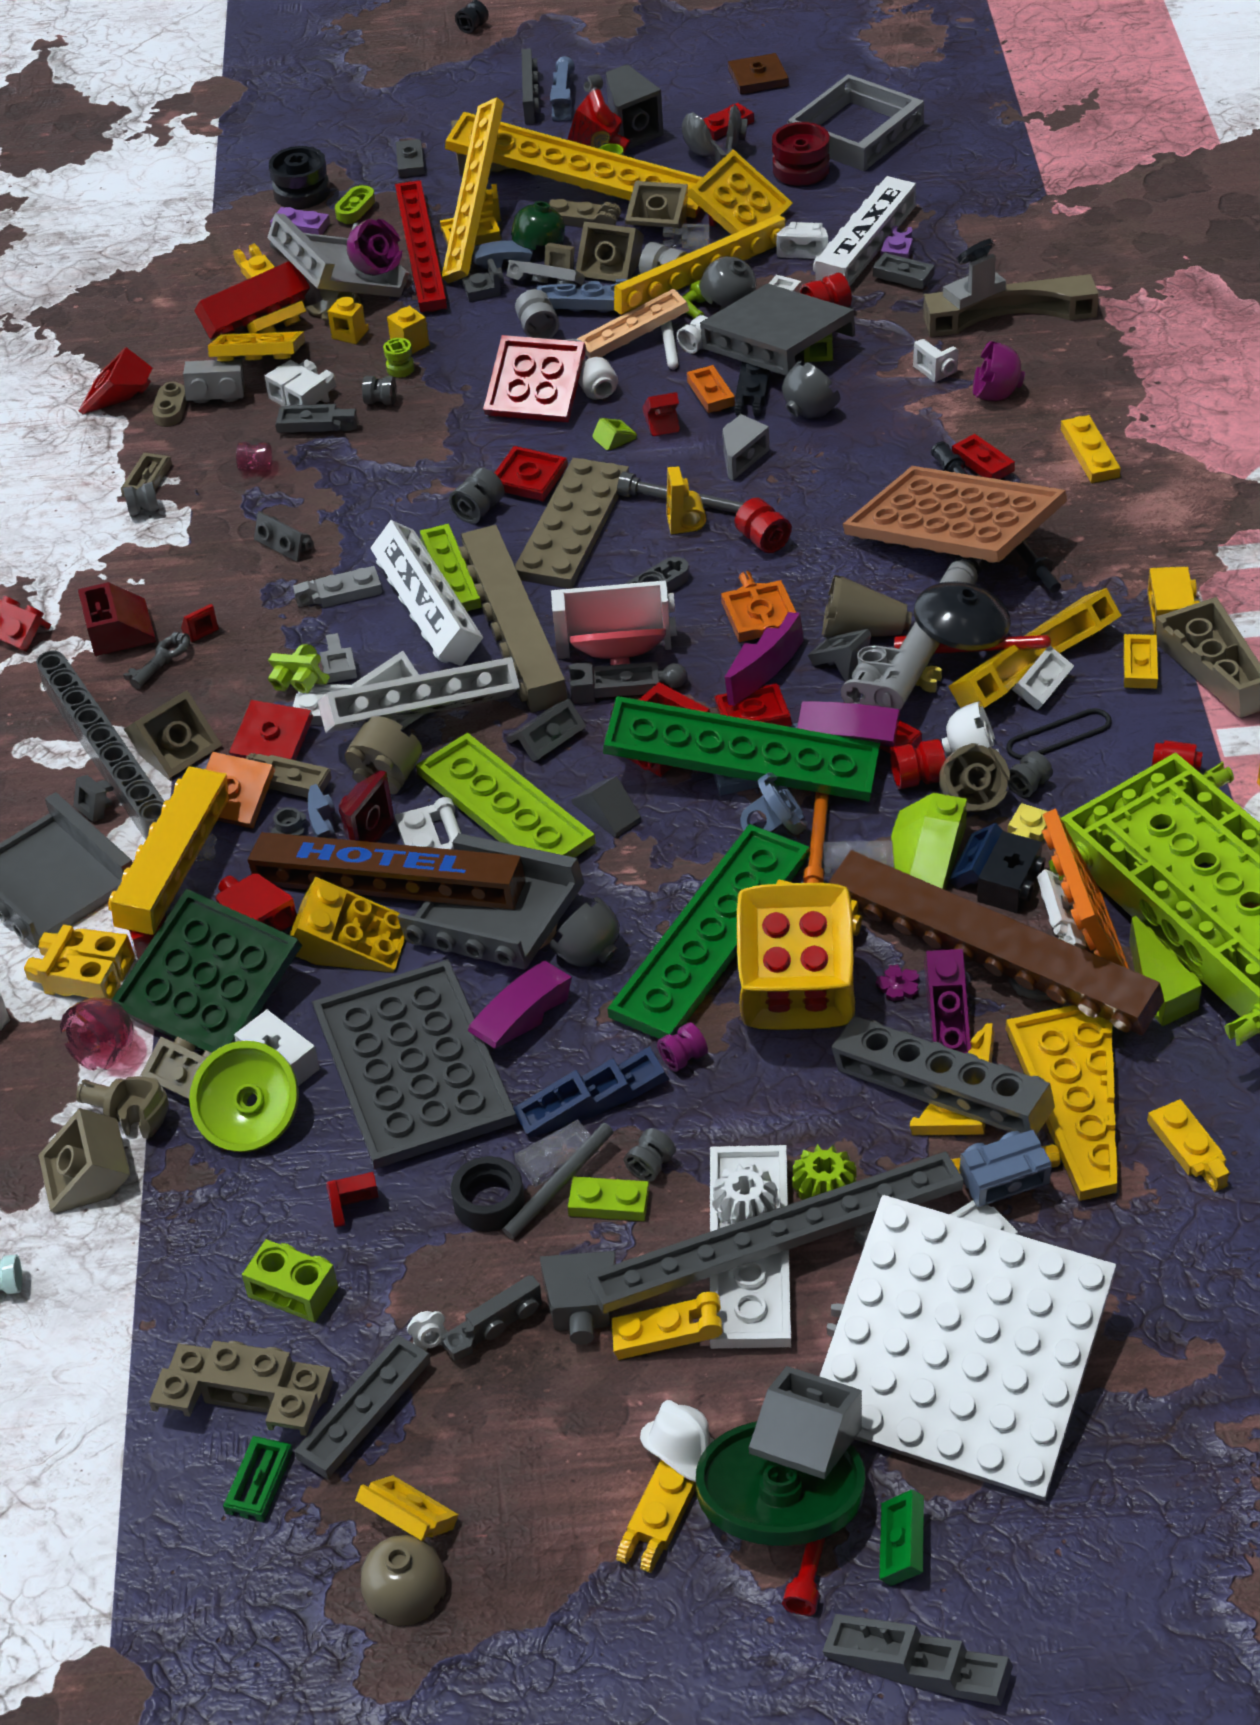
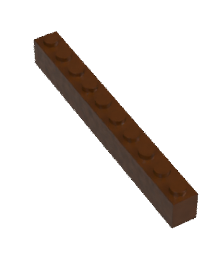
M850 850L829 881L830 884L847 887L851 894V900L858 901V910L864 912L871 920L878 923L881 921L887 922L904 935L910 936L914 934L923 938L928 945L936 949H941V947L948 950L963 949L965 962L975 961L984 965L994 975L1002 976L1004 974L1015 979L1019 985L1026 989L1033 990L1036 988L1045 992L1055 1002L1060 1004L1070 1003L1078 1007L1081 1012L1089 1017L1097 1018L1099 1016L1110 1021L1114 1027L1123 1032H1130L1131 1030L1143 1036L1165 1001L1161 984L1156 980L853 850Z

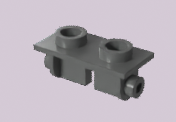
M258 511L254 540L296 562L299 561L300 552L312 549L314 542L309 534H303L280 522L276 517H271Z

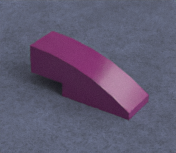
M806 701L802 702L797 728L880 743V746L894 747L900 711L894 708L854 703Z
M547 961L541 962L503 989L471 1022L468 1032L493 1048H497L542 1024L544 1012L567 1001L572 977Z

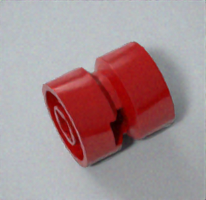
M839 272L822 278V281L814 280L805 283L800 288L801 294L847 308L852 303V294L848 281Z
M759 497L746 501L739 508L734 519L736 529L767 554L780 550L787 543L792 532L790 521L779 512H775L771 505Z
M939 739L920 742L917 748H914L911 744L891 747V769L898 790L916 787L919 785L920 780H923L925 784L939 782L940 770L946 760L943 746Z

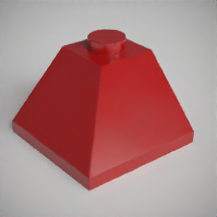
M125 347L96 376L78 411L81 414H86L130 400L137 392L142 394L151 383L148 377L153 367Z

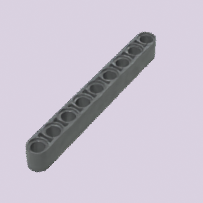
M56 650L40 654L36 664L44 690L101 775L114 787V794L146 840L149 828L160 817L165 801L66 657Z

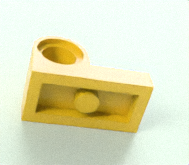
M679 466L667 467L666 517L671 534L698 531L706 523L701 496L695 491H689L688 479L682 478Z

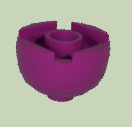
M368 219L361 222L350 232L347 240V255L350 262L357 270L367 275L375 276L392 271L399 265L402 257V250L399 251L398 242L401 241L399 234L391 224L383 219Z
M988 342L980 356L984 358L981 367H976L972 392L973 395H976V398L997 402L1005 400L1014 392L1015 388L1022 386L1025 372L1021 371V360L1016 351L1001 343Z

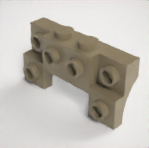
M213 1340L211 1348L178 1343L169 1368H162L149 1404L152 1411L158 1412L159 1407L181 1410L184 1416L190 1417L202 1393L204 1402L208 1404L268 1413L265 1420L268 1430H274L275 1426L298 1429L301 1435L307 1436L315 1414L328 1399L334 1380L330 1367L294 1362L291 1359L290 1352H285L276 1347L259 1348L247 1346L238 1341L221 1342Z

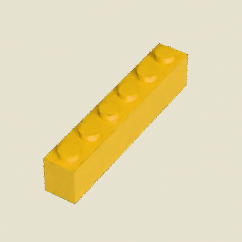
M188 766L183 777L177 779L171 798L163 803L160 817L157 822L151 824L146 841L143 845L140 844L138 846L135 860L130 868L127 867L124 870L120 886L109 897L108 909L112 911L114 927L154 935L229 800L227 774Z

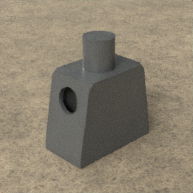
M615 1251L540 1256L543 1285L554 1329L558 1331L570 1330V1340L575 1344L584 1345L592 1342L594 1339V1328L609 1326L613 1311L602 1313L588 1285V1273L616 1264Z

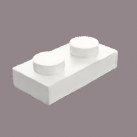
M1049 646L1012 690L1038 710L1072 670L1074 665L1053 647Z

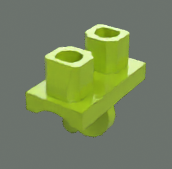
M309 644L300 645L292 655L272 653L268 659L274 668L268 677V681L277 691H286L291 683L295 690L300 693H309L315 684L326 685L330 679L328 674L320 670L318 663H320L321 657L317 654L315 647Z

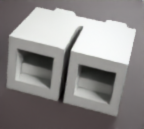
M289 360L264 375L269 399L281 406L315 405L320 400L328 403V392L336 387L334 374L325 370L318 375L317 367L309 360H305L300 364Z

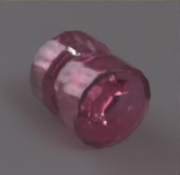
M239 442L236 450L238 470L250 471L251 469H257L260 472H269L272 466V448L270 443L260 442L258 445H251L250 442Z

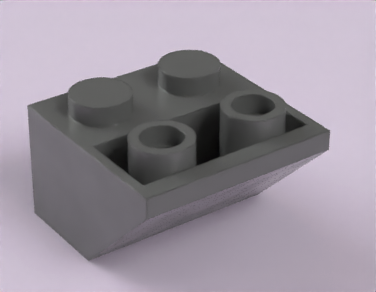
M786 1366L767 1390L749 1445V1454L826 1479L862 1430V1390Z

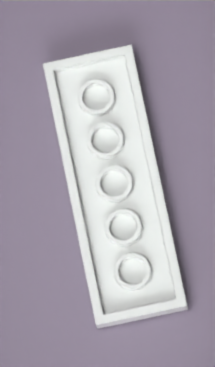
M786 1145L710 1147V1232L731 1225V1221L721 1223L718 1212L714 1211L712 1207L713 1184L715 1179L722 1178L724 1169L735 1172L738 1164L746 1170H749L755 1164L759 1173L768 1171L771 1176V1182H774L778 1189L776 1209L788 1205ZM789 1250L710 1277V1292H715L720 1296L721 1309L717 1315L722 1319L723 1327L722 1335L710 1339L711 1349L791 1347Z

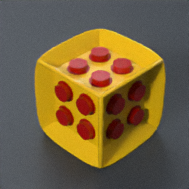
M785 883L752 886L739 891L737 897V958L741 983L739 1003L743 1023L749 1027L768 1030L819 1029L848 1024L855 1016L853 924L849 889L842 885L830 883Z

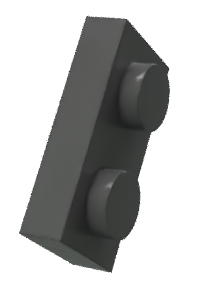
M885 252L873 266V277L881 278L888 282L908 285L911 288L924 289L935 275V265Z

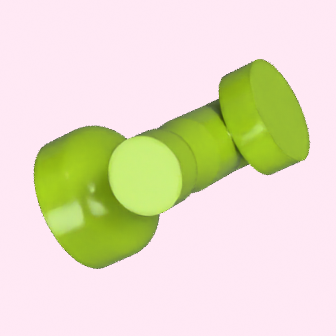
M700 280L693 282L689 287V292L682 295L687 301L689 308L686 314L693 319L699 315L704 316V313L692 304L694 301L697 303L706 301L700 291Z

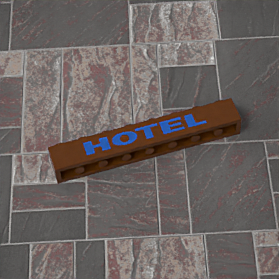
M261 832L247 859L251 874H259L277 887L308 890L314 878L318 877L357 895L512 910L515 909L526 881L521 856L267 832Z

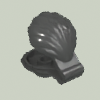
M735 104L730 109L725 149H728L727 154L736 149L739 140L745 141L748 119H741V113ZM694 112L686 114L682 122V134L685 143L696 155L710 157L718 164L727 154L712 139L707 125L700 116Z

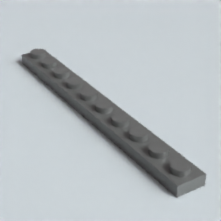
M945 1151L588 1273V1285L604 1314L874 1220L882 1195L918 1205L962 1190L964 1179Z

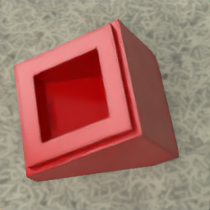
M212 604L184 616L181 627L182 633H187L190 636L191 642L219 629Z

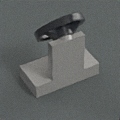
M993 239L981 241L957 257L960 265L969 263V276L943 286V297L957 308L962 309L1006 290V280L995 272L996 256L993 253L988 255L995 246Z

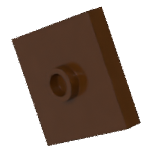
M776 53L728 61V70L740 94L789 86V78Z

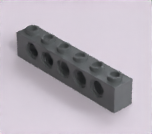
M854 1016L832 1045L838 1071L1008 1132L1019 1131L1023 1133L1034 1130L1037 1135L1055 1108L1050 1083L1038 1076H1029L1014 1071L1006 1065H997L979 1059L971 1053H962L947 1048L939 1042H930L915 1037L907 1031H898L883 1026L875 1020H866Z

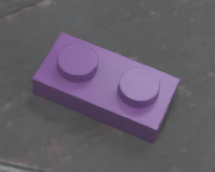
M281 207L277 212L285 214L303 233L322 235L330 225L329 214L296 210L291 207Z

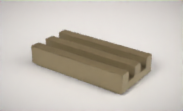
M143 453L120 488L122 497H125L123 488L132 486L138 489L142 487L143 483L148 482L153 483L154 490L156 491L172 466L171 457ZM141 476H143L142 479L140 480L139 484H138L137 486H135V485L137 484V482L139 481V479L141 478Z

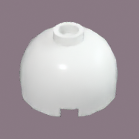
M979 701L958 709L949 718L946 726L947 737L942 739L947 757L956 749L971 743L983 745L987 748L994 746V732L983 706L980 707Z

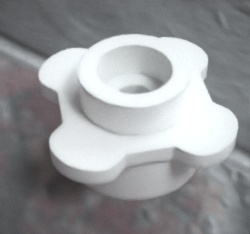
M439 1311L420 1312L412 1318L407 1326V1332L413 1337V1344L425 1351L427 1348H433L438 1344L442 1345L441 1336L447 1333L448 1330L444 1329L443 1322L445 1317Z

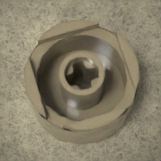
M380 716L371 717L368 722L365 721L345 752L346 762L354 772L352 778L357 783H360L380 770L387 772L390 794H397L422 755V746L419 740L413 734L410 737L401 731L403 726L392 719Z

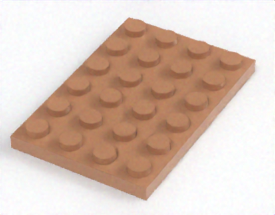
M911 466L843 523L845 535L856 536L860 539H873L883 541L886 544L895 543L906 545L910 548L928 549L936 553H950L960 555L963 558L972 557L995 563L1003 560L1014 548L1021 544L1024 539L1065 504L1067 496L1066 490Z

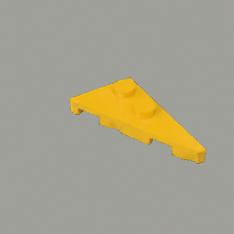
M986 1023L970 1041L971 1049L968 1051V1053L977 1056L979 1059L991 1063L995 1035L993 1023ZM929 1103L919 1118H912L910 1129L912 1135L985 1134L986 1123Z

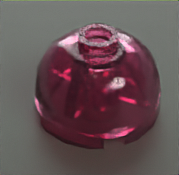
M104 997L85 999L70 1007L62 1015L60 1030L61 1033L66 1030L69 1040L65 1043L66 1049L76 1062L85 1068L94 1071L98 1066L103 1068V1071L108 1070L130 1051L134 1039L133 1023L124 1008L114 1000Z

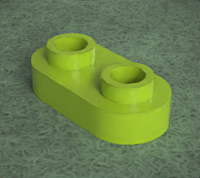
M366 185L351 188L335 205L336 219L344 224L356 223L375 203L373 188Z

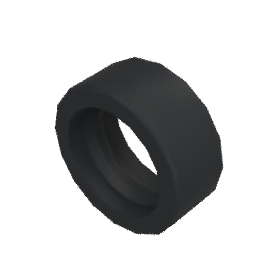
M486 1156L475 1158L463 1164L454 1174L450 1185L455 1215L462 1224L473 1230L488 1232L502 1229L524 1207L525 1196L521 1173L514 1164L503 1158ZM484 1182H499L510 1188L509 1195L494 1205H474L465 1198V1195L471 1188Z

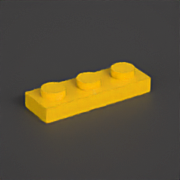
M1090 415L1061 420V432L1091 483L1120 478L1121 468Z

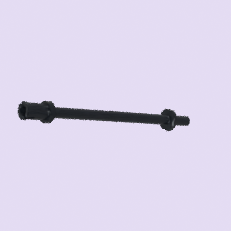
M940 441L932 447L931 455L940 463L941 470L967 474L964 470V459L960 455L955 454L946 442ZM1024 540L1014 548L1029 565L1027 576L1031 581L1037 582L1041 580L1051 593H1057L1061 589V584L1051 573L1053 562L1048 557L1038 558Z

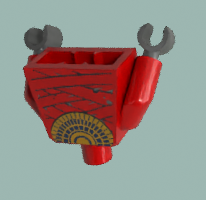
M599 74L588 76V81L583 86L584 90L590 93L576 109L567 140L598 149L605 144H618L623 147L625 153L630 140L618 134L622 120L610 110L604 101L600 90L603 87L602 77Z

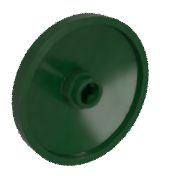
M757 1421L735 1427L716 1438L704 1450L696 1468V1494L701 1509L717 1527L732 1536L752 1543L771 1546H791L823 1539L845 1527L856 1516L864 1501V1464L852 1445L848 1447L826 1479H822L749 1454V1445Z

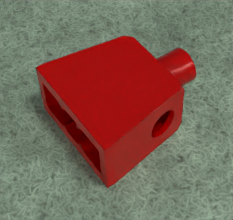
M251 874L241 881L230 875L220 881L218 885L220 893L216 896L217 903L281 932L294 924L297 914L292 896L261 875Z

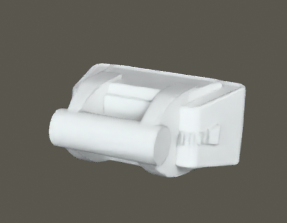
M790 222L789 226H785L777 233V257L815 259L817 256H820L828 244V234L823 227V223Z

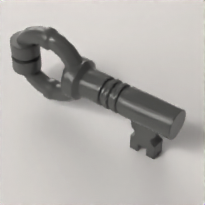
M174 632L171 636L160 641L156 647L155 656L142 669L129 668V673L123 674L125 680H130L134 688L140 689L164 664H168L172 658L187 651L190 644V636L187 633ZM170 644L179 645L171 651L166 649Z

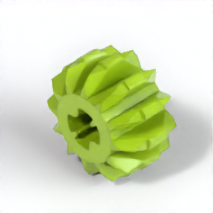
M817 1144L814 1152L803 1150L801 1159L795 1160L792 1186L794 1191L799 1193V1198L804 1200L856 1182L857 1168L855 1162L850 1161L847 1151L837 1153L834 1144L828 1150H822Z

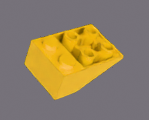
M315 877L302 899L290 936L297 938L303 945L296 957L321 966L393 973L405 940L398 920L400 913Z

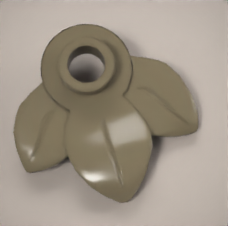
M320 289L322 301L306 306V310L313 316H322V320L329 321L327 311L337 299L351 297L354 303L361 304V299L357 293Z

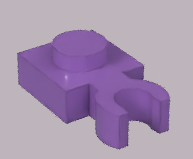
M893 226L891 236L885 237L881 256L885 252L909 259L913 248L912 227H908L906 232L900 233L897 231L898 226Z

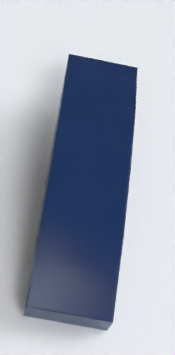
M649 1046L619 1065L612 1058L582 1077L577 1070H574L513 1107L527 1136L531 1138L600 1115L642 1095L669 1080V1077Z

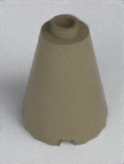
M833 576L828 593L830 597L823 619V637L828 638L865 629L870 631L871 637L901 636L903 630H909L912 612L907 611V604L843 576Z

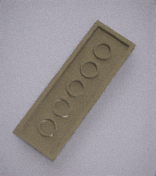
M572 458L515 565L521 581L568 589L573 588L620 496L617 494L619 477L623 471L629 473V466L583 458Z

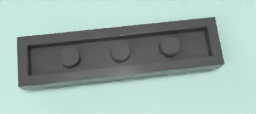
M531 48L521 49L525 124H535V114L540 113L537 58H532Z
M397 1335L294 1450L296 1459L329 1479L431 1363L429 1353Z

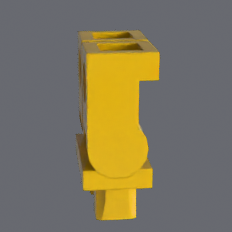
M63 924L58 934L43 933L39 940L38 948L44 958H29L24 966V971L28 980L42 984L45 994L55 995L57 993L62 996L77 995L92 998L95 1005L108 1008L110 1006L109 1003L121 986L120 981L124 980L132 966L135 955L127 934L90 929L74 930L73 926Z

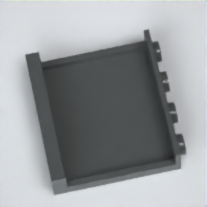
M768 283L700 322L703 349L785 376L795 365L796 354L829 334L838 332L850 337L855 336L854 309Z
M56 792L45 798L49 814L0 843V920L3 922L8 920L17 936L22 940L28 939L36 948L39 946V940L44 932L58 934L63 924L72 926L107 904L111 893L117 891L120 886L124 870L127 867L130 868L133 863L123 851Z
M458 833L452 842L454 850L521 856L526 881L515 909L425 901L415 916L401 913L398 915L405 940L414 945H423L440 949L444 952L457 953L474 959L487 960L504 966L526 970L584 885L578 858Z

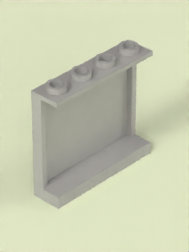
M274 214L267 238L317 289L401 297L409 272L400 264L392 271L375 276L364 274L357 270L348 258V238L303 233L285 214ZM354 223V224H353V227H352V230H353L356 226H358L359 224Z

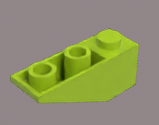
M1137 916L1132 917L1129 944L1134 970L1139 974L1160 982L1165 1001L1154 1018L1162 1026H1165L1199 1009L1202 985L1199 978L1184 967L1177 955L1171 949H1167L1156 937L1151 927L1146 926Z

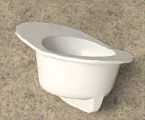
M666 1400L662 1403L655 1420L647 1423L642 1428L640 1440L648 1451L663 1460L677 1473L695 1482L698 1461L704 1450L714 1441L710 1437L709 1424L702 1412L690 1406L678 1405L671 1400Z

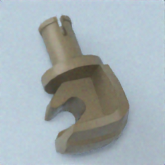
M149 1077L118 1078L110 1086L97 1084L85 1079L82 1080V1084H79L76 1091L77 1102L103 1108L105 1116L116 1118L120 1122L126 1136L130 1135L131 1125L139 1122L138 1125L142 1137L149 1139L163 1124L169 1108L166 1091L158 1080Z

